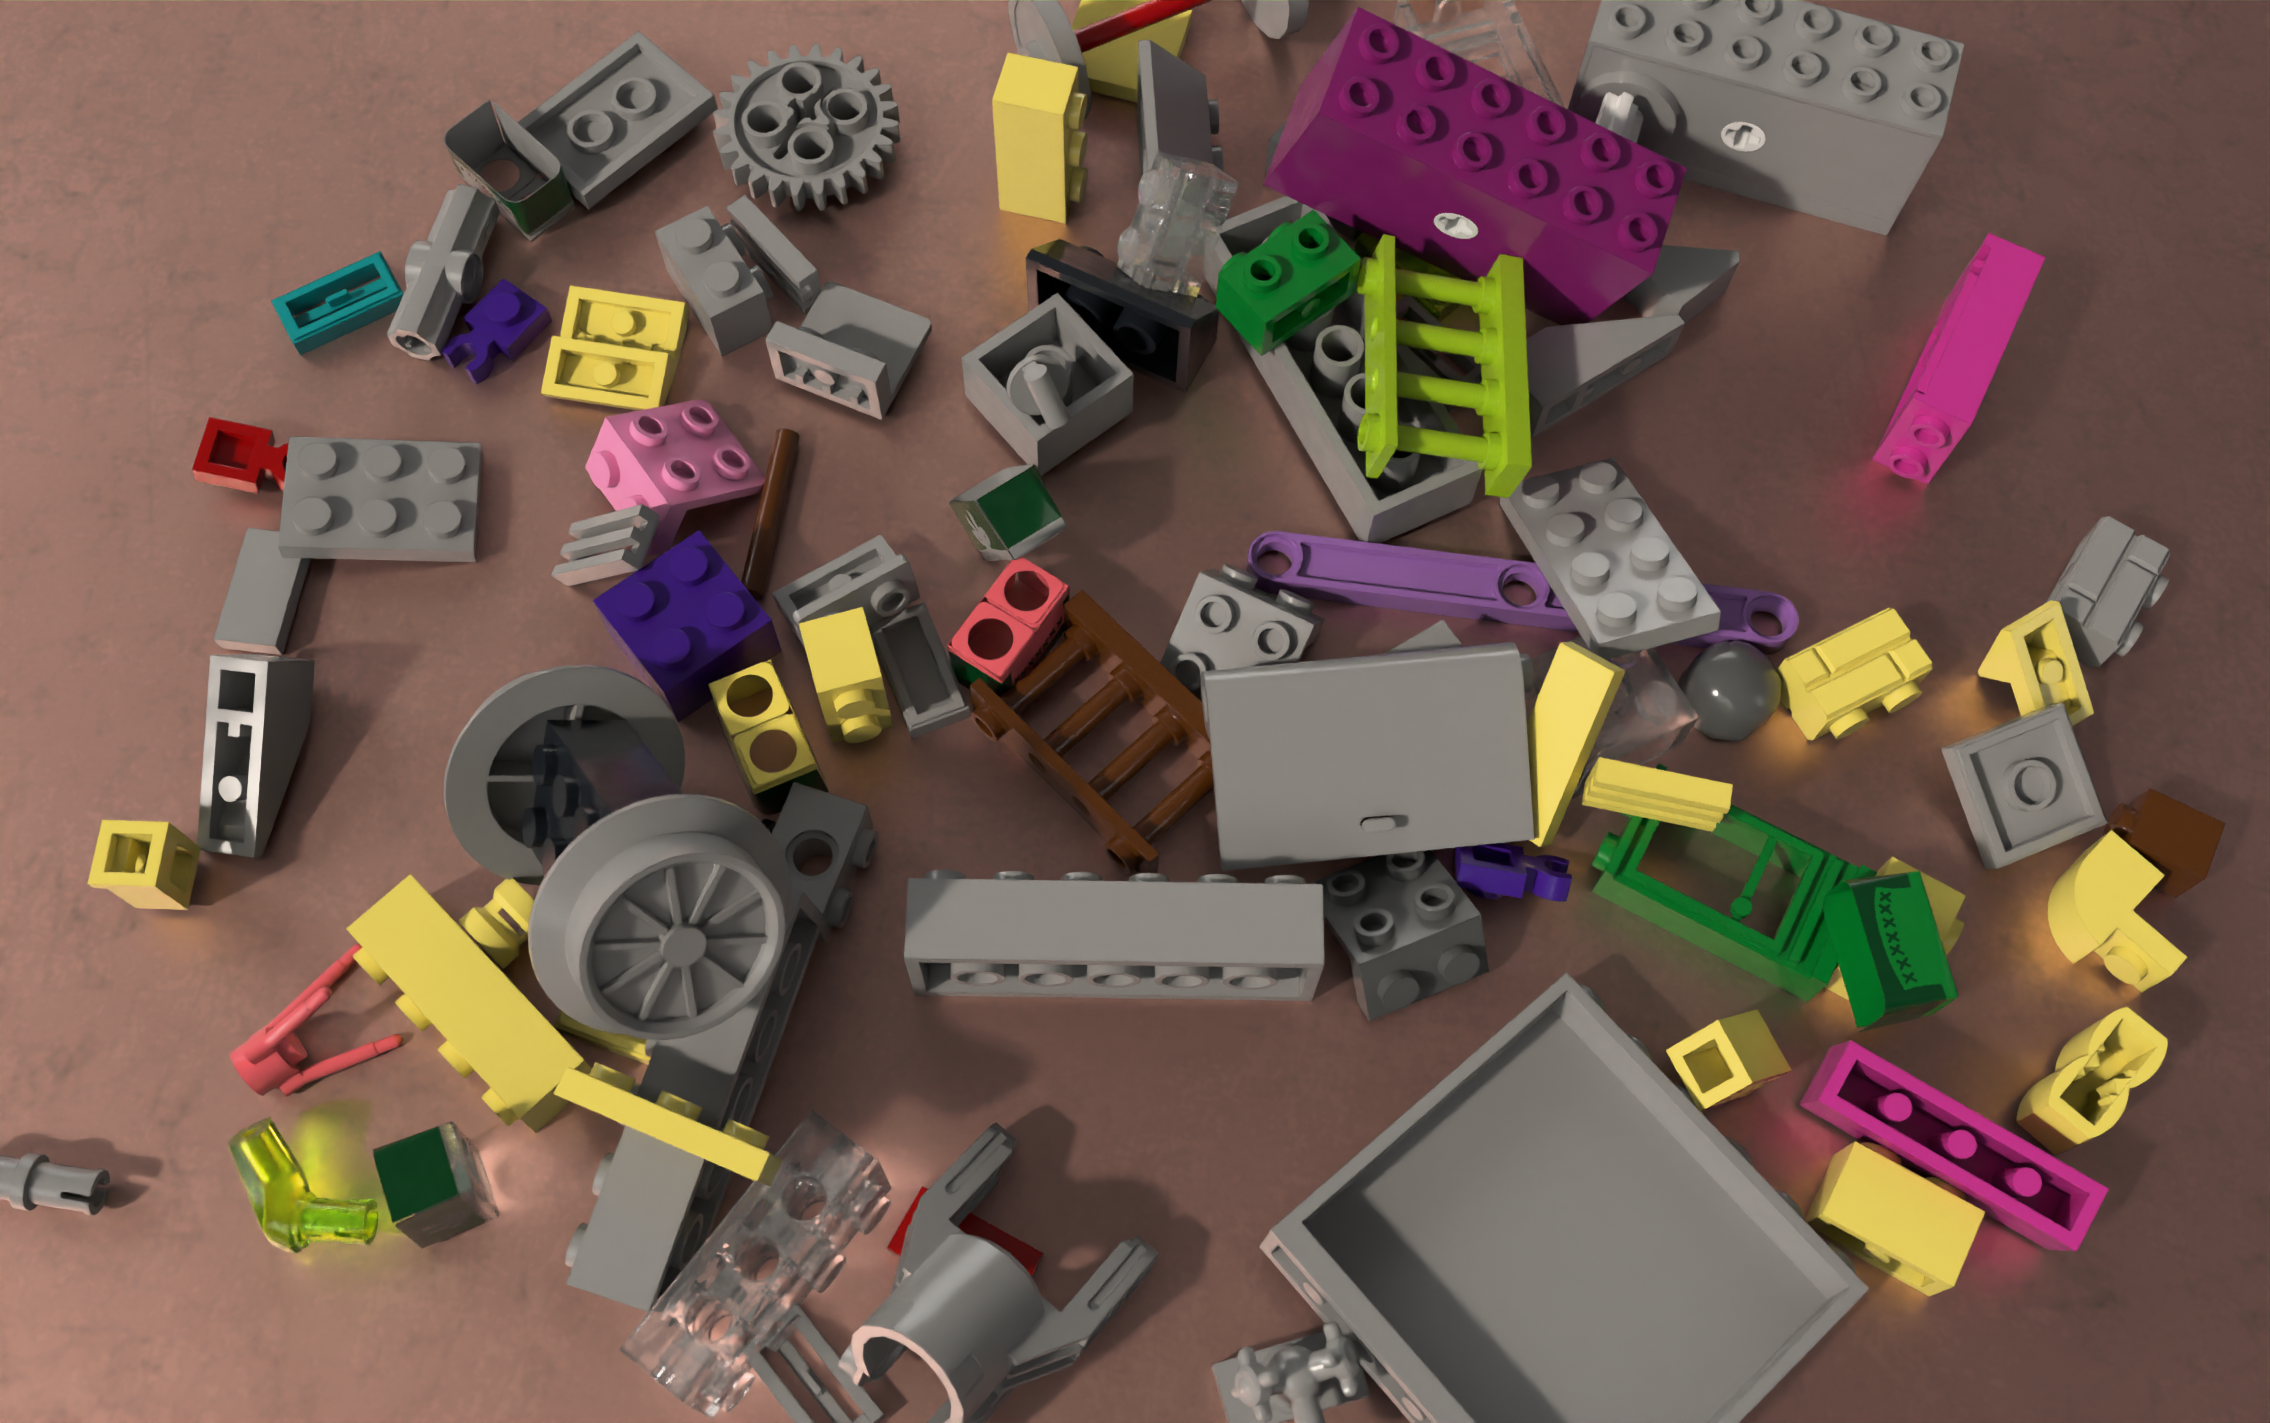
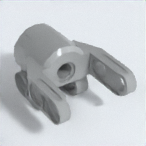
M998 1123L992 1124L920 1197L918 1207L906 1231L891 1294L852 1335V1343L848 1346L837 1364V1368L857 1386L861 1387L866 1382L879 1380L908 1348L911 1349L936 1372L949 1396L927 1423H986L1015 1387L1072 1366L1138 1287L1160 1255V1253L1138 1236L1134 1239L1121 1241L1061 1312L1040 1295L1039 1289L1027 1269L1011 1253L993 1241L965 1234L958 1228L959 1224L998 1184L1000 1170L1007 1163L1018 1145L1019 1140Z

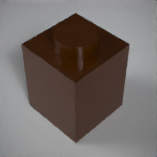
M2150 788L2131 804L2121 803L2116 807L2108 819L2103 836L2112 830L2165 875L2154 888L2177 898L2207 877L2226 823Z

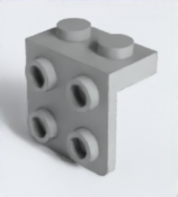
M1224 564L1221 571L1216 569L1201 571L1197 576L1160 663L1202 702V671L1299 662L1305 648L1316 641L1325 619L1311 613L1315 604L1304 597L1280 589L1277 597L1255 587L1258 580L1256 576L1229 564Z

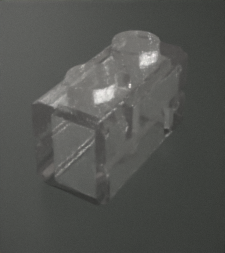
M1157 151L1151 169L1147 170L1140 179L1138 185L1139 204L1132 224L1120 236L1117 267L1139 285L1146 288L1166 292L1171 290L1174 293L1197 297L1239 182L1209 162L1187 157L1185 159L1178 155Z

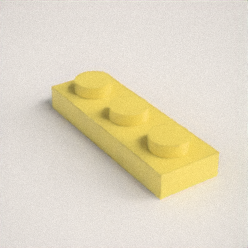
M595 1062L589 1075L566 1066L553 1093L554 1095L771 1187L783 1159L764 1151L770 1136L728 1119L723 1132L717 1131L697 1122L703 1109L702 1107L665 1091H661L656 1104L630 1093L636 1079Z

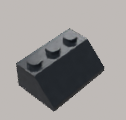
M1062 239L1034 247L1026 256L1028 312L1058 293L1129 369L1183 393H1187L1217 340L1219 310L1215 307L1216 305L1211 304L1198 293L1191 291L1183 292L1164 284L1142 269H1130L1106 259L1101 253L1091 247L1076 246Z

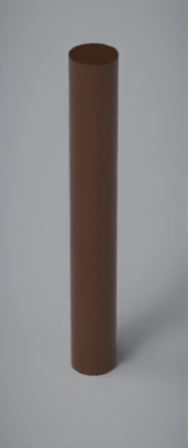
M786 428L778 429L775 434L741 579L742 584L756 601L763 599L800 438L797 432Z

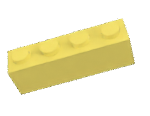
M411 874L346 928L362 946L353 955V958L379 985L383 984L388 978H391L404 994L395 1001V1004L422 1032L431 1024L440 1031L447 1041L438 1048V1051L465 1079L474 1071L484 1079L491 1088L481 1098L507 1126H511L519 1118L537 1133L571 1102L553 1094L566 1066L589 1075L592 1070L590 1065Z

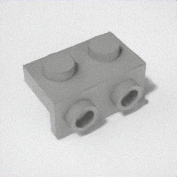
M881 534L772 593L778 609L803 646L804 642L799 623L863 607L867 624L870 626L884 617L899 613L906 605L920 598L910 563L903 554L896 556Z

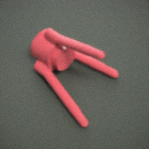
M360 944L352 946L275 1019L250 1036L249 1040L230 1052V1059L235 1069L246 1084L258 1095L264 1096L278 1086L288 1097L311 1081L376 1057L378 1054L399 1047L402 1044V1037L394 1034L306 1068L300 1069L298 1063L307 1057V1053L293 1031L331 998L332 991L329 987L356 962L353 955L362 948Z

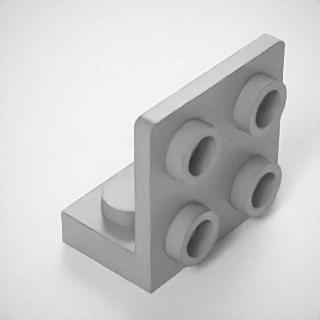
M829 281L823 286L800 327L794 328L776 321L765 341L776 379L883 420L929 337L932 325L930 319Z

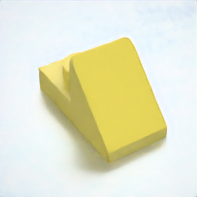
M2050 600L2001 629L1978 669V674L1980 677L2010 683L2021 716L2047 705L2064 703L2072 726L2094 714L2060 602Z

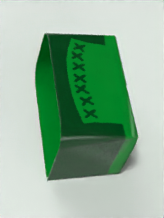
M1920 871L1843 880L1825 895L1823 901L1824 917L1857 1028L1866 1026L1859 1032L1933 1015L1959 996Z

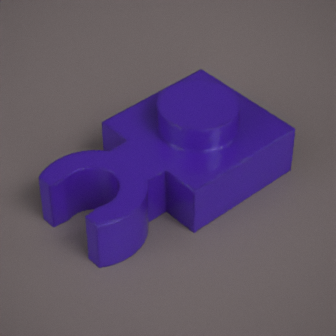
M503 278L463 317L470 333L453 337L446 343L442 353L448 364L453 368L459 365L464 358L475 356L465 369L471 381L478 384L489 377L494 367L493 359L499 353L513 361L552 322V318L544 305Z
M1504 843L1456 847L1453 858L1455 881L1460 887L1466 888L1470 893L1478 897L1497 899L1506 895L1522 898L1523 891H1529L1544 899L1560 902L1567 901L1572 875L1567 874L1569 860L1552 855L1528 856L1524 855L1523 847Z

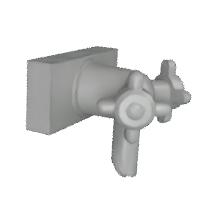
M1332 1321L1323 1325L1324 1331L1255 1352L1250 1346L1244 1347L1239 1350L1238 1357L1213 1364L1211 1368L1227 1423H1285L1294 1420L1295 1423H1326L1322 1411L1369 1397V1388L1360 1364V1354L1350 1339L1342 1336L1340 1326Z

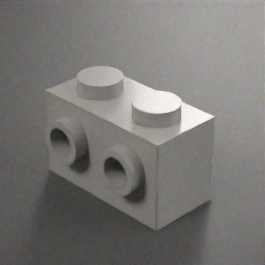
M706 206L655 231L667 272L721 357L771 331L773 326L766 301L773 298L772 290L766 277L757 265L748 268L742 259V256L745 255V250L730 223L721 226L710 208Z

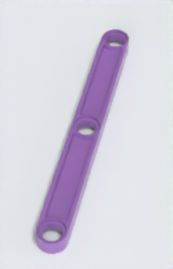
M1271 531L1259 535L1251 543L1248 551L1246 570L1258 578L1255 587L1269 594L1278 595L1280 589L1307 599L1578 632L1538 565L1533 562L1282 531ZM1274 550L1283 552L1290 559L1292 567L1280 575L1266 573L1257 563V559L1262 553ZM1511 581L1526 582L1535 591L1536 600L1529 605L1520 606L1513 604L1504 595L1503 586ZM1701 583L1721 611L1719 630L1669 644L1708 648L1724 640L1728 642L1737 640L1753 645L1765 655H1772L1781 651L1796 632L1799 622L1798 613L1791 601L1777 593ZM1757 611L1772 613L1781 622L1782 633L1777 636L1762 635L1753 627L1750 618L1751 614Z

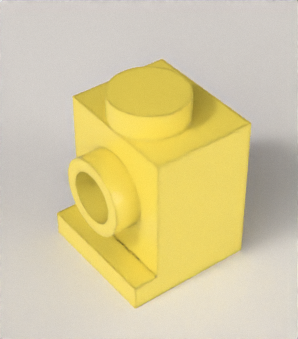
M102 820L88 885L92 888L108 889L135 908L188 910L201 847L170 822Z

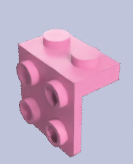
M700 399L605 417L585 466L592 482L601 489L616 511L643 504L660 515L647 552L648 556L669 550L687 510L758 494L762 490L765 481L763 473L713 406L707 401Z

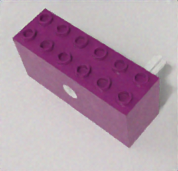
M1358 7L1300 85L1263 185L1379 240L1383 234L1395 236L1396 248L1463 280L1477 282L1481 276L1486 277L1499 254L1523 258L1525 309L1559 325H1571L1590 322L1654 273L1687 168L1628 139L1638 106L1632 103L1634 97L1626 92H1623L1620 96L1611 92L1605 94L1596 123Z

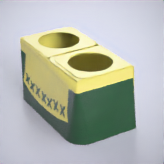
M771 660L761 662L708 684L720 727L752 803L759 812L768 815L781 812L793 782L829 792L826 787L827 782L790 697ZM772 688V702L760 715L754 717L739 716L728 706L738 700ZM789 705L793 712L791 715L785 714L789 709ZM770 730L786 732L794 739L797 747L796 756L792 764L786 769L775 773L764 772L758 769L750 757L753 741L760 734ZM737 734V735L734 737V743H733V740H732L731 736Z

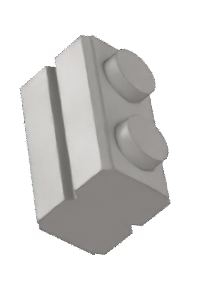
M2110 516L2101 517L2082 538L2046 603L2050 600L2060 602L2077 659L2090 668L2100 667L2113 653L2122 657L2128 653L2144 628L2143 624L2135 620L2141 607L2146 610L2151 609L2164 592L2170 580L2168 577L2160 574L2170 556L2169 549L2145 535H2135L2134 529Z

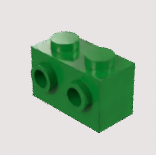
M1313 209L1295 222L1286 221L1279 225L1270 234L1267 241L1249 253L1240 252L1232 256L1218 273L1215 307L1262 357L1353 295L1356 289L1361 258Z

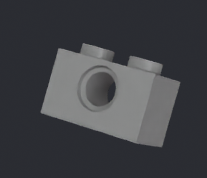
M793 782L772 835L785 856L791 887L803 891L825 916L817 941L826 944L832 927L842 928L849 917L854 901V891L848 889L857 866L866 869L870 864L877 846L878 832L872 830L873 823L867 805ZM823 855L832 859L829 868L819 875L808 876L800 872L802 865L811 857Z

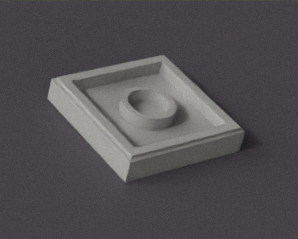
M2064 703L2047 705L1941 748L1985 869H1999L2108 824Z

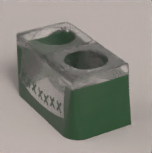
M451 1121L373 1149L374 1161L392 1223L415 1214L394 1226L422 1249L499 1217L498 1207L481 1152L465 1137L454 1122Z

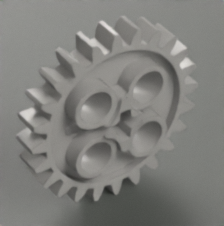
M819 44L812 46L809 56H801L796 45H790L789 58L781 60L774 51L770 50L768 51L769 65L762 67L754 61L750 60L747 62L750 73L749 79L734 74L731 76L734 92H720L719 97L722 109L715 110L713 113L717 127L713 132L724 169L732 170L734 182L737 186L749 184L752 198L757 199L769 191L772 207L777 208L786 197L793 198L796 211L802 210L806 199L814 198L818 208L825 210L827 196L834 194L842 204L848 203L846 189L852 186L864 194L867 193L866 175L883 179L885 176L883 161L894 162V144L900 143L901 139L897 102H893L891 85L881 84L879 70L874 68L866 72L864 71L863 58L858 55L848 63H844L842 48L837 47L827 58L822 57Z

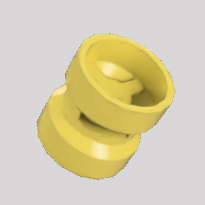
M513 878L510 880L505 879L494 889V897L483 908L473 907L458 922L493 960L504 969L519 956V946L528 939L529 919L534 899ZM503 909L520 928L515 931L498 912Z

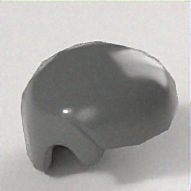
M1724 640L1711 645L1698 654L1682 673L1678 682V705L1689 723L1708 737L1728 741H1741L1764 725L1775 713L1776 708L1780 705L1782 678L1771 659L1753 645L1737 640L1732 642Z

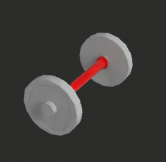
M1008 0V8L1013 37L1019 55L1078 67L1079 93L1087 94L1085 118H1087L1091 111V89L1082 53L1213 0H1150L1073 31L1066 13L1058 0ZM1241 0L1256 26L1269 38L1281 39L1300 31L1307 22L1309 0Z

